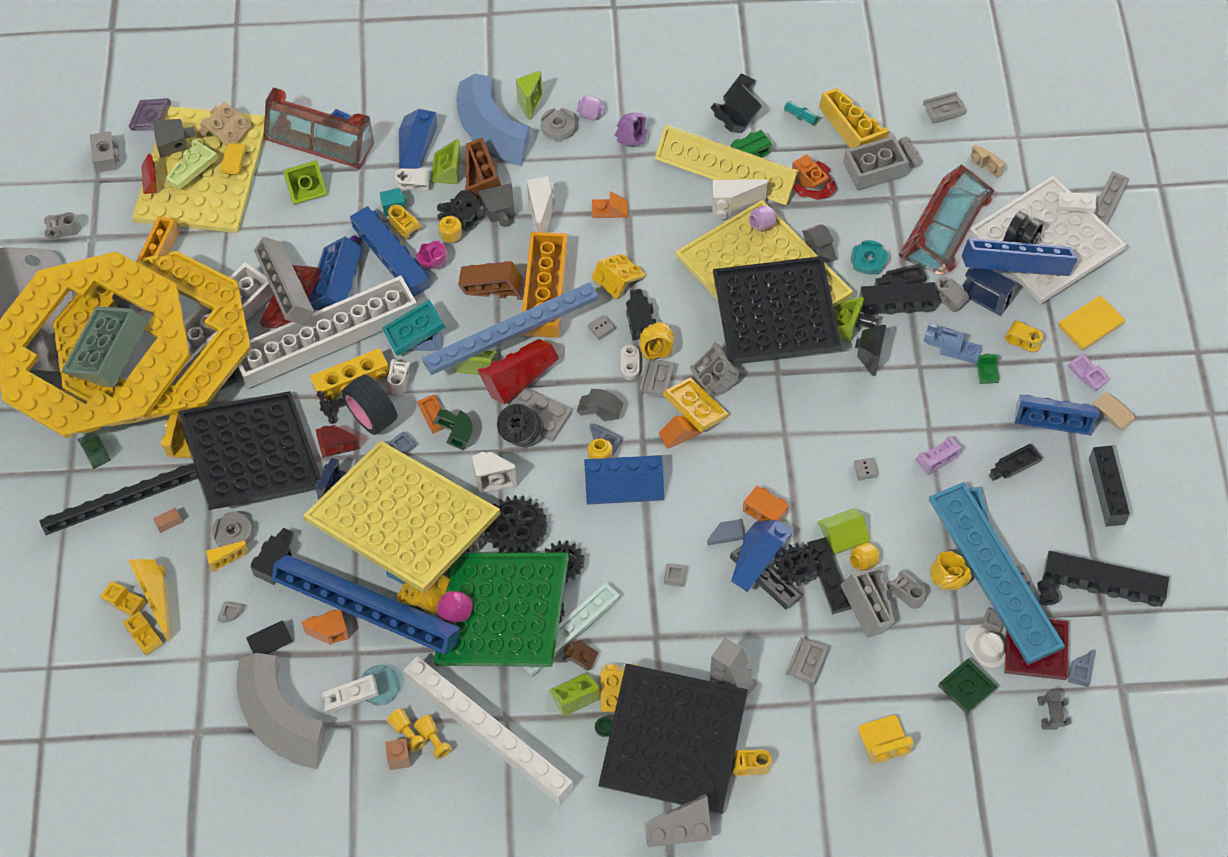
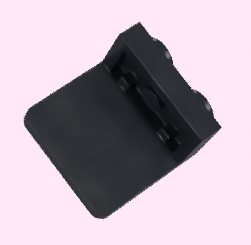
M740 84L724 105L713 103L710 109L718 120L725 123L724 127L727 130L743 133L762 108V104L744 85Z

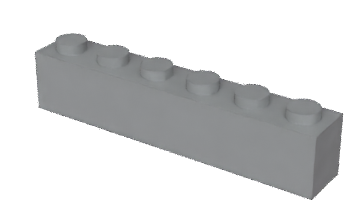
M263 236L255 247L254 252L283 315L288 321L305 325L314 312L282 243Z

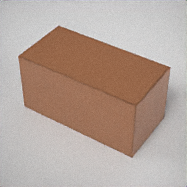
M176 507L153 518L160 533L183 523Z

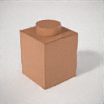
M406 739L385 742L387 762L390 770L411 767Z

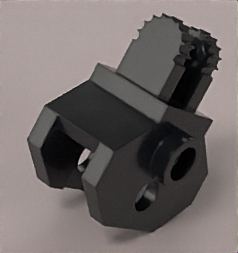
M461 190L454 199H450V202L437 205V210L442 212L438 213L437 218L439 221L446 216H455L461 221L463 230H472L478 222L476 198L468 190Z

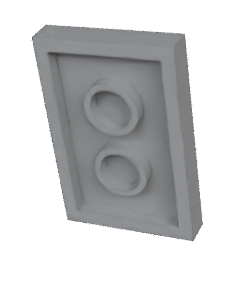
M527 388L520 391L510 403V405L515 403L524 404L537 412L544 424L542 437L552 442L572 413L570 408Z

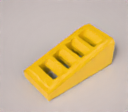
M245 541L206 551L212 572L249 553Z

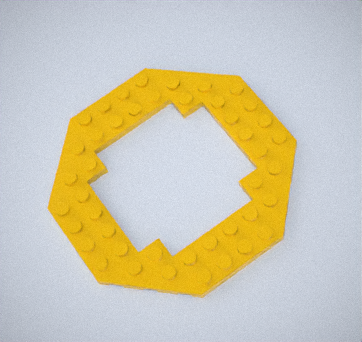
M117 251L38 270L0 319V389L2 401L64 438L72 437L73 434L81 432L88 433L100 430L99 428L109 425L113 427L125 424L126 421L133 419H145L190 359L178 286ZM97 284L152 314L144 331L157 339L113 398L97 389L89 401L84 404L30 373L29 371L39 357L37 354L26 349V347L70 290L86 298Z
M178 251L169 252L170 255L161 257L158 255L143 258V261L137 262L174 282L178 286L180 294L213 310L204 321V324L217 333L175 385L170 384L145 419H133L126 421L125 424L178 413L180 410L207 406L251 350L236 280ZM97 284L86 298L76 294L53 321L62 388L64 392L84 403L89 401L97 389L113 398L125 382L124 379L119 377L114 387H106L61 372L95 307L113 308L116 304L112 299L114 293Z

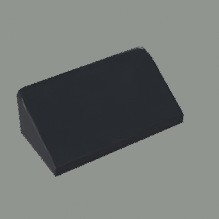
M283 620L246 637L253 654H269L293 642Z

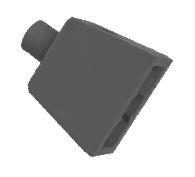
M181 119L152 121L160 158L187 149L186 139L196 137L194 126L184 128Z
M512 183L479 190V201L489 221H499L500 226L509 225V218L515 216Z

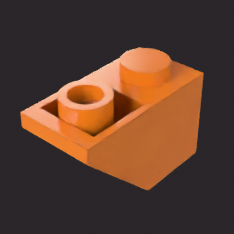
M807 154L795 160L792 164L793 169L799 170L796 181L802 187L815 188L829 179Z
M331 610L324 615L312 616L302 621L305 634L329 645L349 639L341 610Z

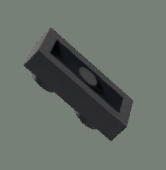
M741 73L723 96V101L726 102L740 84L751 91L756 85V80Z

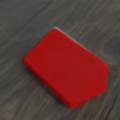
M148 154L141 166L144 194L156 193L157 191L155 163L152 155Z

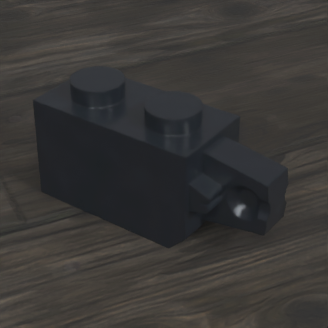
M641 289L630 290V299L626 302V315L632 341L639 340L644 328L656 323V319H652L651 315L654 314L652 303L648 302L647 296L644 297Z
M282 528L275 537L271 535L268 541L263 543L261 552L251 562V570L255 577L275 585L276 582L272 581L274 563L286 555L292 556L290 544L294 538V533L291 530Z

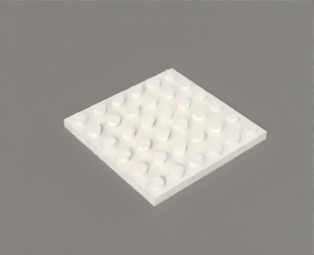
M1054 175L969 229V233L975 239L1003 241L1010 222L1016 213L1021 211L1029 215V221L1033 218L1044 221L1043 231L1037 244L1072 247L1077 260L1070 276L1009 271L1040 304L1125 250L1127 245L1093 212L1058 211V193L1072 192Z

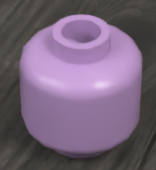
M586 95L579 99L577 112H579L582 118L596 120L598 115H602L603 106L599 98Z
M761 206L751 211L749 223L757 231L767 230L774 227L777 214L770 206Z

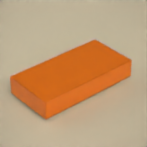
M435 394L417 401V405L432 434L446 429L433 423L439 409H442Z

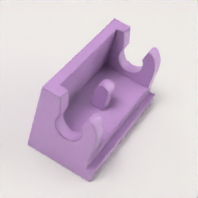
M949 436L943 443L928 452L918 454L919 456L915 460L926 474L930 475L959 458L961 446Z

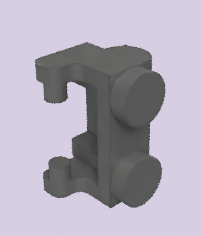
M1056 690L1047 692L1045 696L1037 697L1039 706L1048 703L1050 716L1049 723L1046 722V719L1041 720L1042 730H1057L1058 727L1068 726L1072 723L1071 718H1066L1064 721V714L1062 712V707L1068 705V699L1064 698L1061 701V694Z

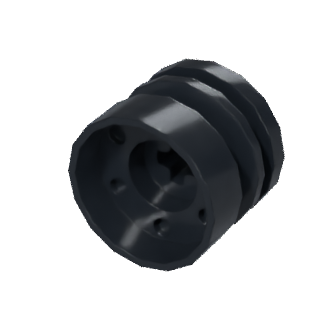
M515 403L508 405L500 412L497 419V429L500 436L517 447L527 448L533 446L543 435L544 424L541 416L524 404ZM517 421H519L520 424L519 428L515 424Z

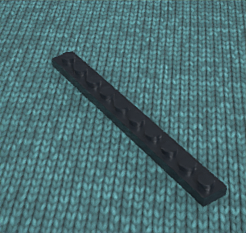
M194 464L180 466L170 472L161 473L154 478L142 480L138 484L123 487L111 494H104L95 500H89L76 507L67 508L60 513L48 515L44 519L39 520L45 535H49L198 479Z

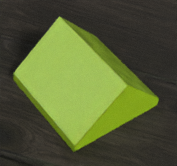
M536 71L516 79L517 102L529 120H531L543 95L541 71Z
M456 139L434 153L430 180L432 183L458 184L462 156L460 140Z
M317 160L283 170L286 186L293 204L327 195Z
M863 297L846 300L834 307L840 340L851 342L858 316L863 308Z
M487 350L456 364V373L479 375L478 369L490 366V363L496 361L497 351Z
M854 508L817 522L828 541L833 555L870 542L864 515Z
M586 672L549 689L562 717L600 700L599 686Z

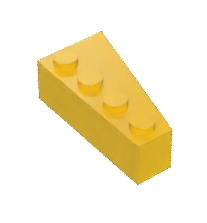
M835 88L822 93L819 108L850 149L888 137L889 130L879 126L875 118L871 119L867 116L864 109L856 107L853 104V100L841 90Z

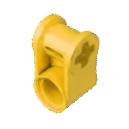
M393 205L389 208L390 225L404 239H408L409 235L415 230L421 229L417 219L411 216L402 206Z
M1013 321L1005 335V340L1009 344L1018 346L1031 353L1037 352L1041 348L1043 333L1039 329L1030 327L1021 321Z
M762 749L736 750L732 774L735 776L767 774L772 766L771 754ZM760 759H764L767 761V763L765 765H760L757 763V761Z

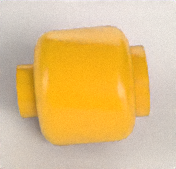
M446 216L439 221V235L443 241L453 243L461 238L462 225L457 217Z
M595 439L589 443L587 447L588 459L613 458L612 445L606 439Z
M863 543L851 550L850 563L855 569L865 571L879 563L880 553L873 544Z

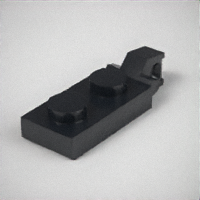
M921 263L886 271V274H883L882 277L875 279L874 285L923 283L927 281V276Z
M1028 444L1000 458L995 464V468L990 470L989 477L992 481L1000 479L1002 476L1004 479L1010 478L1041 462L1042 457L1031 444Z

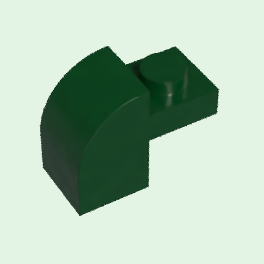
M439 409L433 423L451 430L446 441L447 444L464 450L473 429L469 416L461 410L456 416L448 410Z

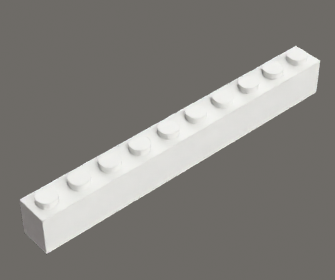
M418 656L403 670L405 680L559 806L573 791V781Z

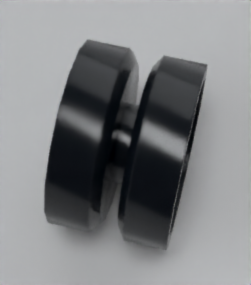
M1019 211L1010 222L1003 241L1037 244L1043 231L1044 221L1037 218L1029 221V215Z

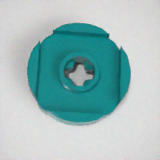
M865 240L858 246L855 245L853 247L851 263L855 271L878 275L886 267L888 252L882 248V244L879 242ZM868 255H872L871 257L874 259L869 260L865 257H867Z

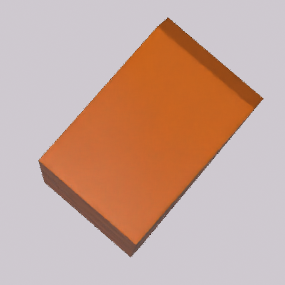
M675 415L659 432V436L667 449L701 434L686 417Z

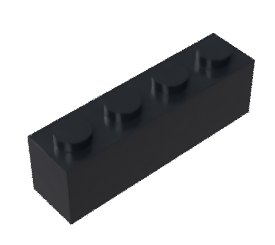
M935 282L861 286L859 297L864 298L862 311L868 315L936 311L938 302Z
M1112 445L1093 447L1089 456V462L1105 526L1125 525L1130 512Z

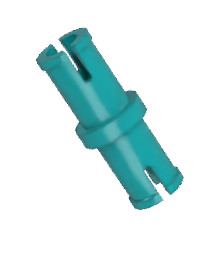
M788 101L785 104L784 111L795 115L798 120H804L812 126L817 124L819 116L808 111L806 107H800L792 101Z

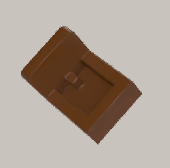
M577 640L565 647L563 661H572L588 671L591 670L598 651Z

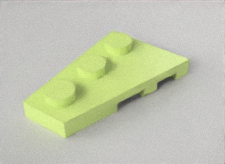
M193 139L191 148L183 153V159L175 164L166 177L167 182L178 190L218 159L217 153L196 139Z

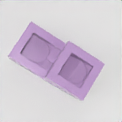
M1084 353L1067 365L1080 380L1095 391L1110 380L1100 366L1097 365L1095 367Z

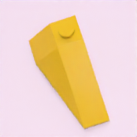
M155 559L129 560L131 568L168 642L171 640L167 584L164 576L167 574L162 564L158 566Z

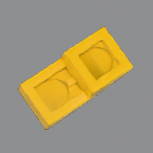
M228 143L221 165V173L239 175L243 166L242 159L246 152V144Z
M113 581L108 584L99 596L102 600L129 616L141 611L147 603L144 598L129 592L126 587Z
M140 611L122 622L145 655L163 645Z

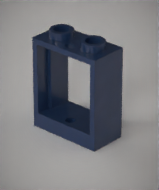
M969 268L965 274L967 279L962 286L967 292L969 299L1001 317L1011 303L1016 283L993 270Z

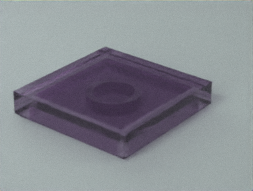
M170 99L140 100L128 126L130 130L154 129L152 121L165 119L171 105Z

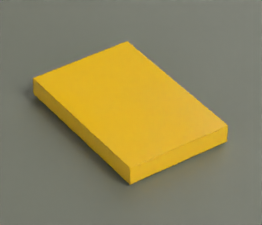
M1099 295L1058 323V327L1084 351L1123 325L1125 319Z
M691 377L665 390L663 396L700 432L727 419L729 415Z

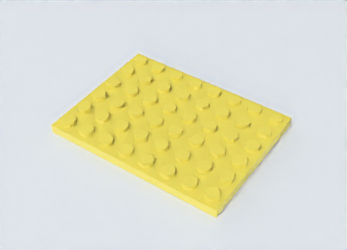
M166 106L162 120L181 119L184 128L194 126L196 137L186 139L187 149L160 158L155 141L151 155L155 163L157 191L156 193L144 194L142 184L132 215L133 222L154 224L157 217L161 216L175 220L177 227L238 233L268 127L269 117L240 113L251 123L250 127L236 143L246 144V152L242 159L243 166L239 175L221 173V165L227 145L209 131L204 137L199 133V130L202 128L200 123L205 117L209 119L212 116L210 114L211 110ZM193 139H196L217 153L218 159L178 190L167 182L166 177L175 164L183 159V153L191 148Z
M760 200L675 251V256L716 300L713 269L817 257L818 255L778 215L774 227L757 231L751 227L749 223L750 213L755 208L767 205L763 200ZM824 262L833 307H836L852 297L853 291Z
M380 440L303 515V518L309 524L422 593H425L501 513L499 508Z

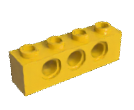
M378 348L310 375V380L316 395L321 390L324 392V397L330 401L334 397L341 395L342 390L349 383L363 374L370 376L375 381L386 378L389 375V366L381 349Z

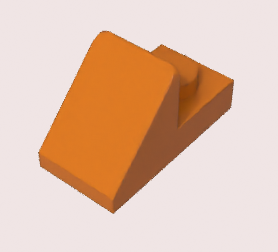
M610 191V199H592V218H628V201Z

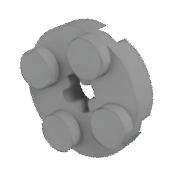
M553 108L546 111L541 117V130L543 134L548 138L554 139L556 142H561L569 137L576 129L575 117L567 109L555 110Z
M239 512L224 514V517L218 518L212 527V535L218 547L245 541L247 545L253 534L250 521L244 514ZM232 528H235L237 532L234 534H230L228 531H231Z

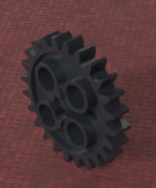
M515 495L513 500H510L507 496L506 502L499 499V506L494 503L492 504L500 509L501 514L485 530V536H488V543L493 542V548L499 546L500 553L504 549L506 553L514 551V553H518V551L525 553V549L532 552L533 545L539 547L538 541H544L543 535H547V529H545L548 527L547 517L544 514L543 508H539L538 502L532 505V498L526 502L525 496L518 500ZM518 511H521L518 517L519 523L516 524ZM508 513L513 514L512 516H505ZM527 517L532 518L531 520H524ZM513 527H515L514 538L510 540L513 535ZM502 530L508 531L506 533H499ZM521 534L527 535L526 537H523V538L518 537V536L521 535Z

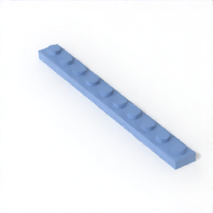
M590 282L424 356L422 361L432 376L599 300L598 294Z

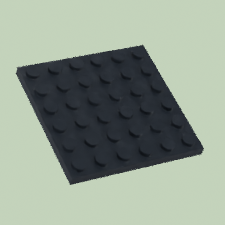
M823 256L713 269L727 358L731 363L841 350L842 345Z
M291 391L178 411L179 421L208 511L315 490L317 480L321 479Z
M626 663L598 787L678 805L689 803L706 794L709 811L722 814L748 689Z

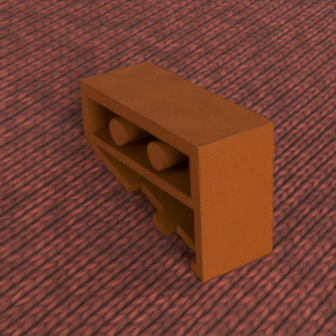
M483 137L466 143L465 190L470 191L476 200L479 199V190L501 186Z
M512 261L461 266L458 285L465 295L488 297V294L499 295V298L505 299L506 296H517V300H523L525 280Z

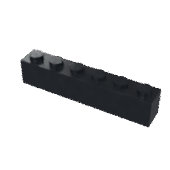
M1048 551L1042 580L1055 579L1058 584L1065 585L1071 589L1079 588L1090 593H1102L1112 598L1120 597L1130 602L1147 603L1153 607L1163 606L1167 597L1169 577L1053 551Z

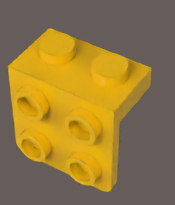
M617 254L599 260L591 278L614 298L619 299L622 297L627 284L644 278L645 273L639 266L633 264L627 256Z
M178 413L170 414L169 419L165 422L166 433L165 436H162L161 447L164 448L167 457L192 459Z
M442 574L425 593L405 582L397 594L396 601L407 606H419L430 615H437L438 601L445 594L450 579Z
M605 664V667H601V710L603 712H615L625 667H617V664Z
M896 715L861 724L858 728L872 765L887 762L892 758L904 757L912 751L913 740L911 736L905 737Z

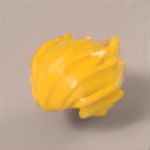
M656 322L644 328L639 342L644 358L646 360L647 358L655 360L656 358L669 357L673 351L674 333L672 329H669L668 325L661 322Z
M953 551L939 553L930 567L932 583L939 586L942 591L946 589H961L972 578L971 570L965 565V559Z

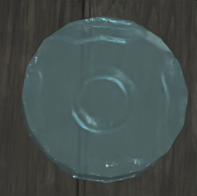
M384 665L373 666L367 669L361 678L372 674L375 677L379 696L365 701L377 706L392 702L400 690V680L395 670Z

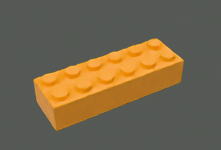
M530 233L522 312L563 294L568 249L567 233ZM561 317L522 334V336L559 338Z

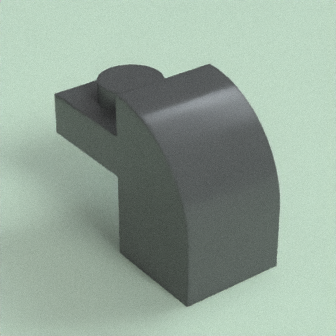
M818 224L802 230L806 244L813 248L818 256H823L825 263L837 259L832 245L834 240L825 225Z
M591 389L589 395L581 396L576 412L581 416L595 413L603 421L619 419L624 403L608 391Z

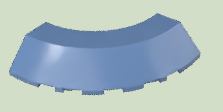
M473 74L460 81L456 99L457 111L464 130L471 136L472 141L483 137L490 155L493 154L504 162L522 166L530 141L529 126L511 120L496 107L492 99V76Z

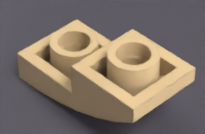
M978 145L972 146L970 158L974 164H977L980 169L987 166L988 171L993 173L996 178L1003 175L1005 164L1002 160Z
M1107 392L1092 403L1093 406L1097 407L1098 412L1107 417L1109 423L1121 431L1135 420V416Z

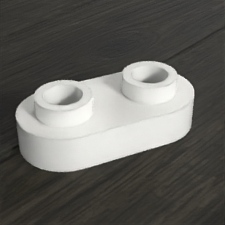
M626 345L620 352L621 376L626 380H634L639 376V350L634 345Z

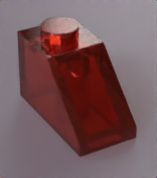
M336 425L315 429L322 458L360 449L357 436Z

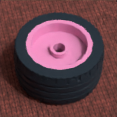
M363 374L342 390V398L349 411L369 433L376 435L397 419V411L392 401L381 386L370 376Z

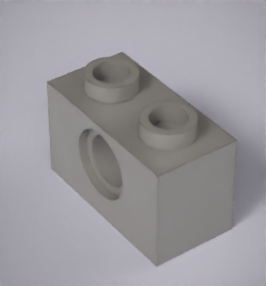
M111 131L90 134L92 163L96 173L117 170V162H120L118 151H116V148H118L117 138H113Z

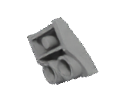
M714 342L713 346L694 365L690 366L697 381L712 397L724 394L738 380L739 371L728 360L722 347L717 342Z

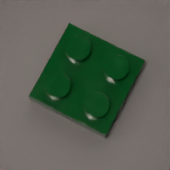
M969 658L939 682L938 685L967 715L997 690V686Z

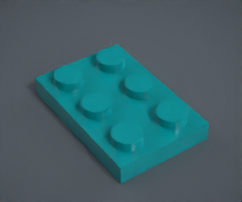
M430 299L382 327L397 356L446 328Z

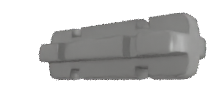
M907 136L902 137L899 143L904 148L903 150L909 160H912V165L914 167L920 166L922 159L915 147L910 143L911 141Z

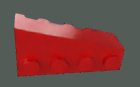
M537 339L521 347L518 352L514 354L509 353L506 355V358L500 361L496 360L490 363V366L482 367L477 371L491 398L505 405L554 364L559 357L552 344Z

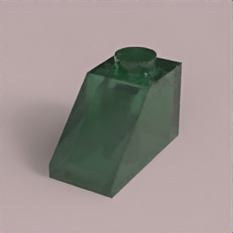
M95 431L77 439L93 469L111 461L106 448Z

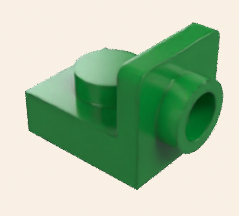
M985 353L978 356L976 367L979 384L999 382L997 354Z

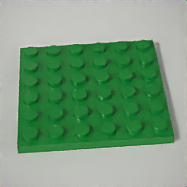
M463 553L451 565L450 581L446 593L458 591L466 594L472 601L471 615L466 621L452 624L460 628L457 645L445 655L435 651L433 663L436 666L552 667L569 560L568 554Z

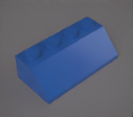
M346 236L323 248L308 297L313 310H321L348 297V293L352 288L353 277L356 274V266L361 258L362 247Z
M1019 394L1014 424L1091 436L1099 412L1097 407L1090 406L1089 404H1077L1070 401H1058L1051 398Z
M662 455L584 459L587 505L664 500Z

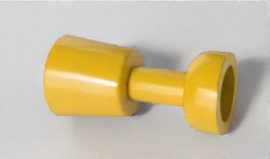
M403 708L395 710L388 716L387 723L398 734L404 733L408 738V748L411 752H416L425 745L426 739L422 735L416 736L411 730L412 723Z
M430 714L419 718L413 726L418 733L426 740H430L434 745L433 754L436 759L444 758L451 752V746L448 743H442L438 738L439 730Z

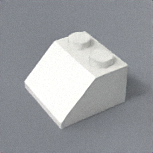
M481 452L472 456L479 495L517 487L514 464L492 452Z

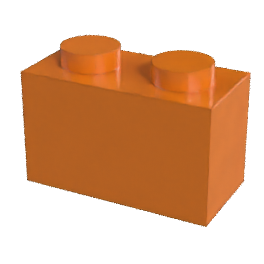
M757 485L743 502V512L757 521L778 520L782 523L789 511V505L785 500L773 496L767 489L760 488Z

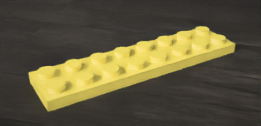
M669 125L664 126L655 155L656 160L713 180L767 179L766 198L784 205L788 204L799 171Z

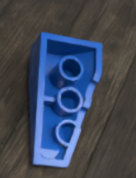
M417 109L404 116L399 128V169L421 168L438 126L436 112Z
M778 520L756 521L744 536L731 582L748 592L774 562L777 555L782 552V548L785 549L794 530Z

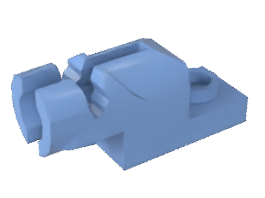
M928 323L923 341L931 346L941 348V355L977 364L982 345L964 341L965 333L950 330L946 327L939 328L938 325Z

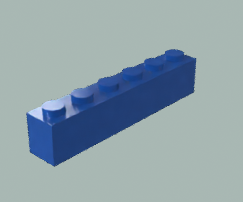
M366 206L350 216L352 228L394 278L402 276L413 297L430 288L428 272L420 268L417 259L410 256L405 246L402 247L398 237L395 234H391L388 225L380 221L379 215L375 210L372 211Z
M968 238L961 255L965 266L971 269L979 268L1056 276H1070L1077 260L1072 247Z

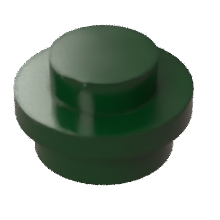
M609 717L599 718L595 723V732L601 737H609L613 720Z

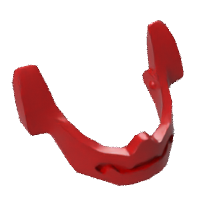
M820 161L816 162L829 177V183H825L824 189L808 190L796 183L793 186L796 193L800 197L807 196L816 200L832 195L837 188L835 181L829 175L830 169L828 166Z

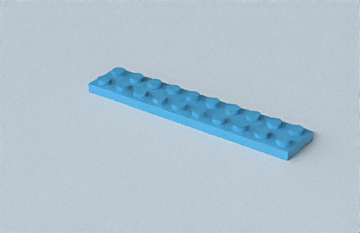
M965 482L929 496V502L1027 665L1063 650L1065 645Z

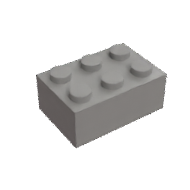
M892 136L845 150L843 164L856 189L860 190L906 176L909 162L896 137Z

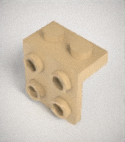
M223 101L220 106L215 105L210 111L212 116L209 119L205 117L200 123L202 128L199 130V133L204 137L209 131L225 145H228V143H237L251 123L228 103Z

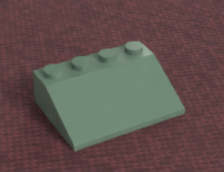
M96 306L61 372L100 386L114 387L124 367L127 365L130 355L136 348V344L143 334L148 321L133 309Z

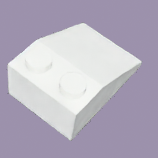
M548 176L527 180L528 203L536 232L546 233L553 213L552 205L555 204L553 183H549Z
M767 179L713 180L712 219H730L760 200L766 203Z

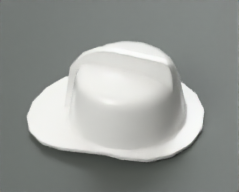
M981 625L969 628L965 634V642L976 659L988 668L1002 665L1005 659V646L1000 636L995 632L980 627Z

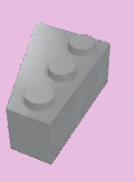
M883 566L853 573L840 585L867 638L883 634L894 624L890 600H887L885 591L887 585L883 582L882 577L884 572Z
M724 638L711 656L710 681L748 689L747 698L757 685V681L751 678L753 674L752 669H748L746 666L748 660L743 648Z
M706 794L644 823L648 847L712 840Z

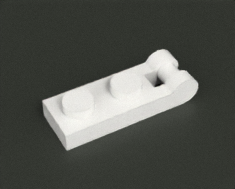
M372 674L321 693V699L325 703L323 708L326 715L334 714L337 710L379 696L375 677Z

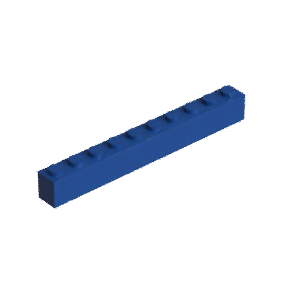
M286 555L274 563L272 581L444 655L457 645L460 628L292 556Z

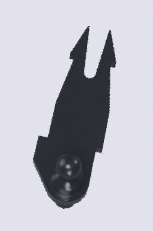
M320 390L317 392L321 406L319 409L328 417V422L334 424L336 420L332 415V407L343 403L344 400L340 397L329 402L324 397V392Z

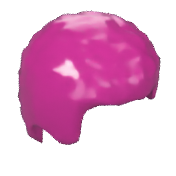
M432 241L428 244L422 243L419 252L416 253V259L426 268L438 269L444 265L447 259L446 247L440 241Z
M449 591L443 594L438 601L437 613L443 620L455 624L456 622L466 621L471 615L472 601L462 592Z

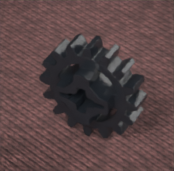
M559 540L558 545L555 546L551 543V549L545 548V553L568 554L566 583H568V578L570 577L575 580V574L581 575V569L584 568V555H581V548L576 549L575 543L570 546L569 541L566 540L565 544H562Z
M796 543V547H792L789 544L788 550L782 548L783 555L778 554L777 558L779 561H776L778 575H781V578L784 580L788 579L789 585L792 582H795L796 586H799V582H803L806 585L807 579L813 581L812 574L817 575V568L819 567L818 555L814 554V549L807 550V544L800 547L799 543ZM806 557L809 558L811 564H809V561H806ZM784 565L789 568V572L786 571Z

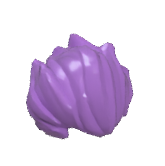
M627 113L623 115L616 125L618 129L614 136L618 137L617 142L625 146L642 144L647 133V129H645V115L642 113Z

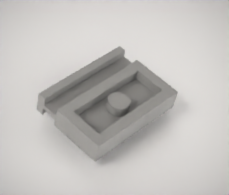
M956 91L923 101V106L926 107L932 123L965 115L966 112Z
M647 358L639 394L647 393L649 396L665 398L663 393L669 389L674 363L660 360L652 361Z
M800 637L786 675L794 676L798 680L814 685L828 647Z

